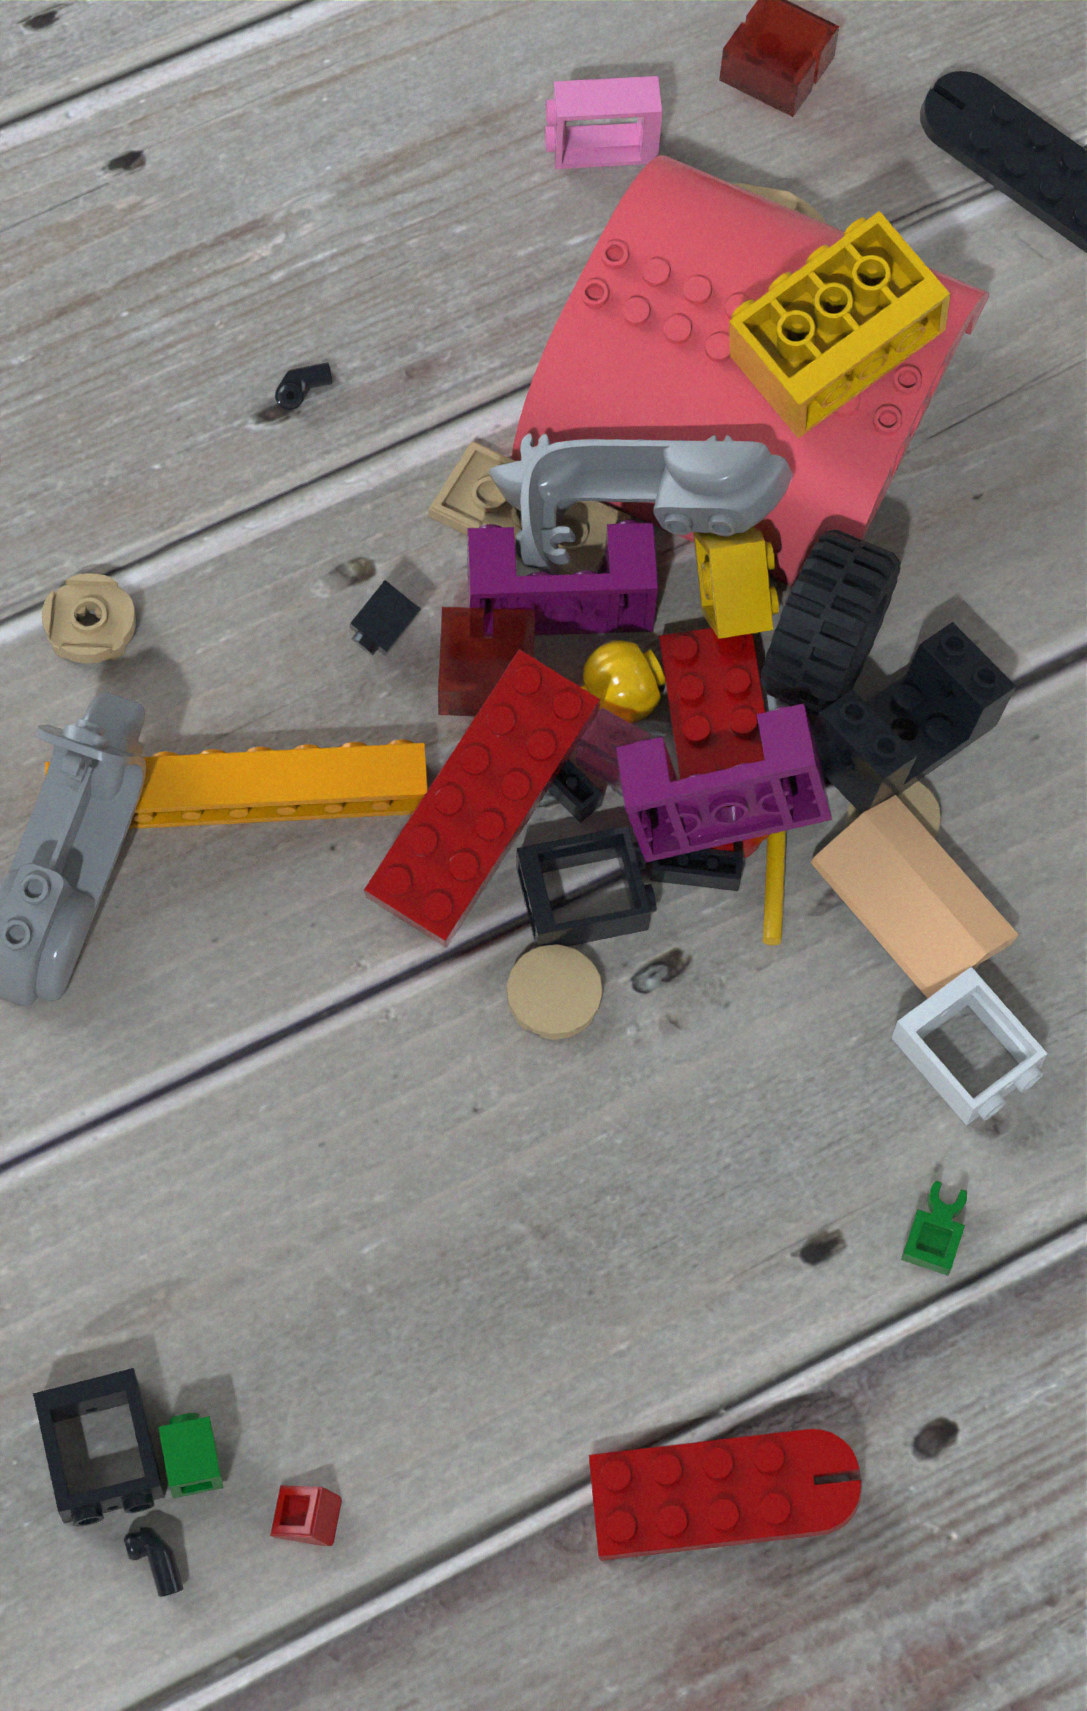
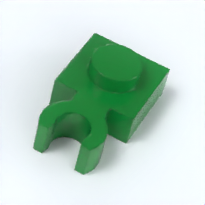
M935 1181L927 1196V1204L931 1213L917 1209L901 1260L949 1276L965 1225L952 1221V1218L957 1217L962 1212L967 1201V1191L961 1189L955 1203L945 1204L939 1198L942 1182Z

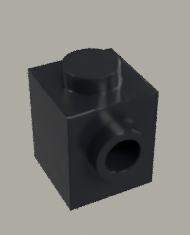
M384 580L351 621L349 628L355 632L351 639L372 656L377 650L386 656L420 614L421 608Z

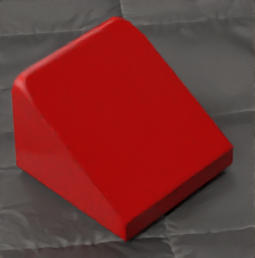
M280 1485L270 1536L319 1546H332L342 1503L341 1497L324 1487Z

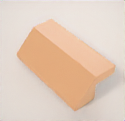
M896 795L863 812L814 856L810 862L927 999L968 968L972 967L975 970L980 963L1012 945L1019 935Z

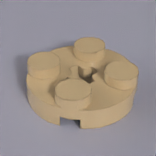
M84 573L74 575L65 580L66 585L59 588L56 593H54L53 589L43 605L42 623L45 635L57 656L78 663H98L105 660H116L125 653L126 645L130 642L135 632L136 614L133 600L128 592L126 594L123 589L118 587V582L106 575ZM89 610L95 611L96 618L100 619L98 623H94L92 626H84L83 623L77 622V618L85 617L86 612Z

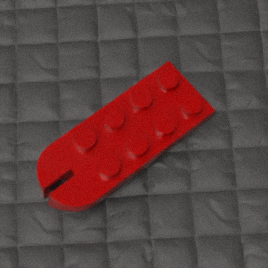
M712 628L659 635L680 780L695 774H707L733 768L742 763H754L765 760L757 714L765 713L753 634L719 639ZM771 834L742 840L744 858L752 855L759 848L762 841ZM733 843L712 847L716 850L734 852Z
M803 1429L589 1455L597 1548L600 1561L830 1534L844 1527L853 1518L859 1507L862 1495L861 1480H853L861 1479L858 1461L853 1450L839 1436L821 1429ZM843 1474L849 1480H853L814 1484V1480L817 1477Z

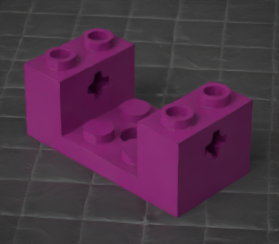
M624 520L617 524H607L604 574L583 570L573 575H551L546 572H534L527 576H516L514 527L487 524L479 528H467L470 638L653 632L658 592L653 523Z
M804 703L791 707H779L773 711L757 714L765 760L759 762L742 763L733 768L707 774H695L686 779L678 780L663 737L638 740L633 744L616 747L625 810L645 862L832 820L821 759Z

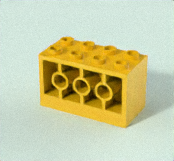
M878 211L869 219L862 217L854 221L845 230L843 238L829 247L826 244L817 248L807 258L806 265L795 273L786 272L779 276L770 285L769 292L757 301L750 299L737 307L731 315V320H729L730 357L799 439L946 330L950 293L884 215Z

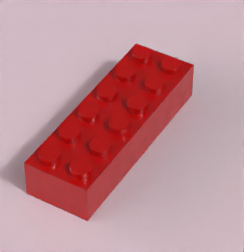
M519 649L364 888L366 898L447 948L599 712L600 699Z

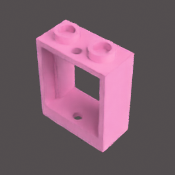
M658 76L554 81L553 99L546 100L545 103L547 126H545L544 133L546 152H554L555 169L644 165L659 155L662 104ZM638 117L637 123L566 127V121Z

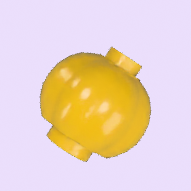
M612 640L601 645L589 655L583 668L584 685L580 687L600 699L598 714L613 724L626 725L647 718L655 710L661 698L658 686L665 684L666 680L661 666L651 649L642 653L636 643L625 640Z

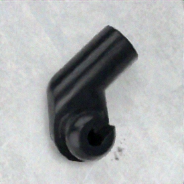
M329 363L288 370L275 392L277 404L286 410L296 409L302 404L311 388L331 385L332 376Z
M140 1527V1531L130 1532L125 1535L124 1542L129 1559L139 1560L142 1557H148L158 1597L171 1595L184 1589L172 1548L153 1528Z

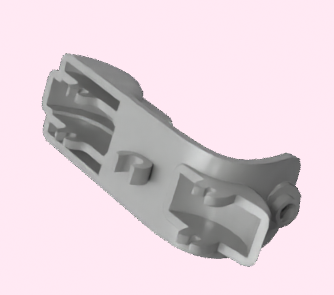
M527 434L521 441V461L497 465L489 470V475L505 500L521 511L523 530L518 532L515 543L518 557L522 558L524 565L528 568H538L540 572H546L551 575H559V564L570 562L571 557L566 549L558 548V545L562 542H575L576 537L571 528L560 526V523L569 507L579 501L655 503L653 512L660 526L672 534L687 535L690 532L714 533L719 536H731L735 533L745 532L763 520L783 498L793 478V473L785 458L779 455H771L766 445L754 441H733L729 435H726L724 441H718L716 435H712L707 441L586 439L551 444L548 436L543 434L538 440V445L533 447L535 445L534 439L531 434Z
M101 692L92 700L82 719H77L75 725L65 724L64 729L48 724L38 725L35 737L53 744L54 748L45 780L10 870L0 882L1 999L21 1006H29L34 1003L37 997L48 1001H56L65 993L142 792L146 775V762L143 757L138 756L143 752V744L138 742L145 721V709L138 702L109 692Z

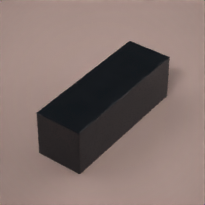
M568 759L548 791L581 823L602 806L603 793Z
M707 848L652 861L650 881L738 891L741 880L743 853Z

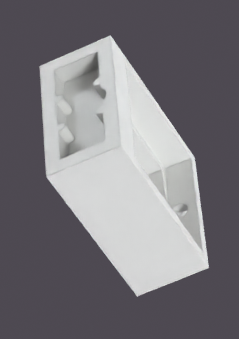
M972 967L968 968L898 1020L892 1035V1040L966 1126L979 1116L985 1121L995 1115L1006 1104L1004 1097L1017 1088L1022 1093L1032 1087L1043 1075L1040 1069L1048 1054ZM967 1005L1019 1063L975 1098L971 1097L922 1040Z

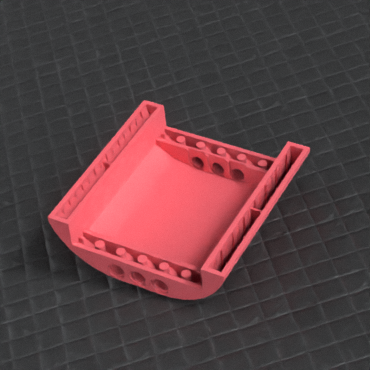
M657 156L641 170L623 195L554 326L524 402L511 459L521 461V441L527 434H531L534 439L535 445L533 447L538 445V440L543 434L548 436L551 444L586 439L707 441L712 435H716L718 441H724L726 435H729L733 441L762 443L768 447L771 455H779L785 458L793 473V478L777 506L754 527L756 530L762 531L765 542H771L775 567L773 570H768V576L793 587L815 543H818L819 537L823 533L839 530L861 540L864 539L964 333L971 335L990 293L928 267L950 293L946 330L798 439L730 357L729 320H731L732 313L742 303L750 299L757 301L769 292L770 285L779 276L786 272L793 274L806 265L807 258L817 248L826 244L829 247L843 238L845 231L668 156ZM601 501L662 528L653 512L655 503ZM693 532L687 535H677L694 543Z

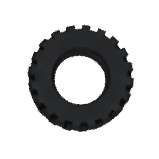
M839 530L826 531L819 537L818 543H815L798 579L793 585L764 660L765 664L761 672L760 685L768 695L793 706L804 703L807 712L818 716L820 711L854 688L855 682L864 667V663L881 628L898 581L897 577L900 573L901 562L893 552Z

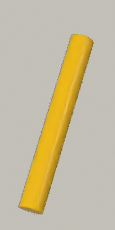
M786 831L773 833L767 838L763 943L771 946L782 943Z

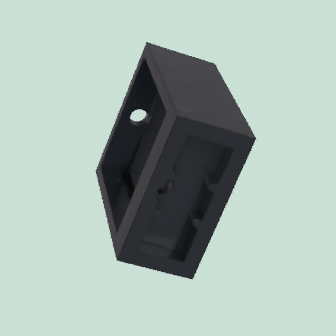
M628 826L517 848L516 870L536 948L556 944L568 947L649 929L650 914L657 911L655 894L651 884H643L640 870L645 869V859L638 841L632 842ZM618 858L631 909L555 924L543 873Z
M134 1368L33 1393L56 1505L63 1523L73 1521V1526H87L103 1520V1513L122 1508L125 1513H137L152 1508L155 1505L154 1500L165 1498L141 1390ZM129 1404L145 1477L70 1496L55 1422Z

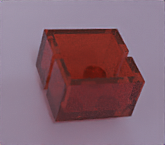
M757 0L746 15L745 23L741 22L723 48L719 81L794 117L812 91L813 83L817 84L834 59L839 26L788 0Z
M442 607L438 715L476 716L518 650L520 649L534 658L535 610L493 609V638H483L484 608Z

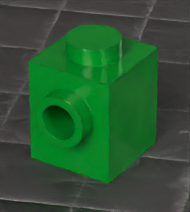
M186 1413L169 1419V1425L159 1426L168 1485L173 1499L224 1488L210 1416L200 1418L198 1413Z

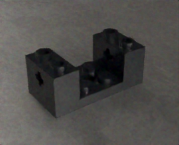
M951 622L919 645L906 675L865 702L854 690H851L819 712L812 732L821 759L823 774L862 814L894 795L898 796L996 727L1017 686L954 622ZM901 727L908 730L912 734L913 740H902L892 728Z

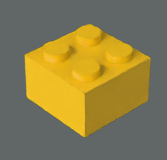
M754 526L745 532L735 533L731 536L693 532L701 613L717 637L720 639L773 630L772 615L779 613V603L775 587H769L768 570H773L775 567L771 542H765L762 531L756 530Z

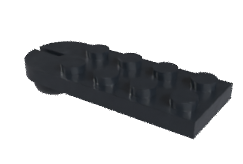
M956 71L938 79L933 89L930 88L920 110V122L927 137L946 153L1087 253V150L979 74Z

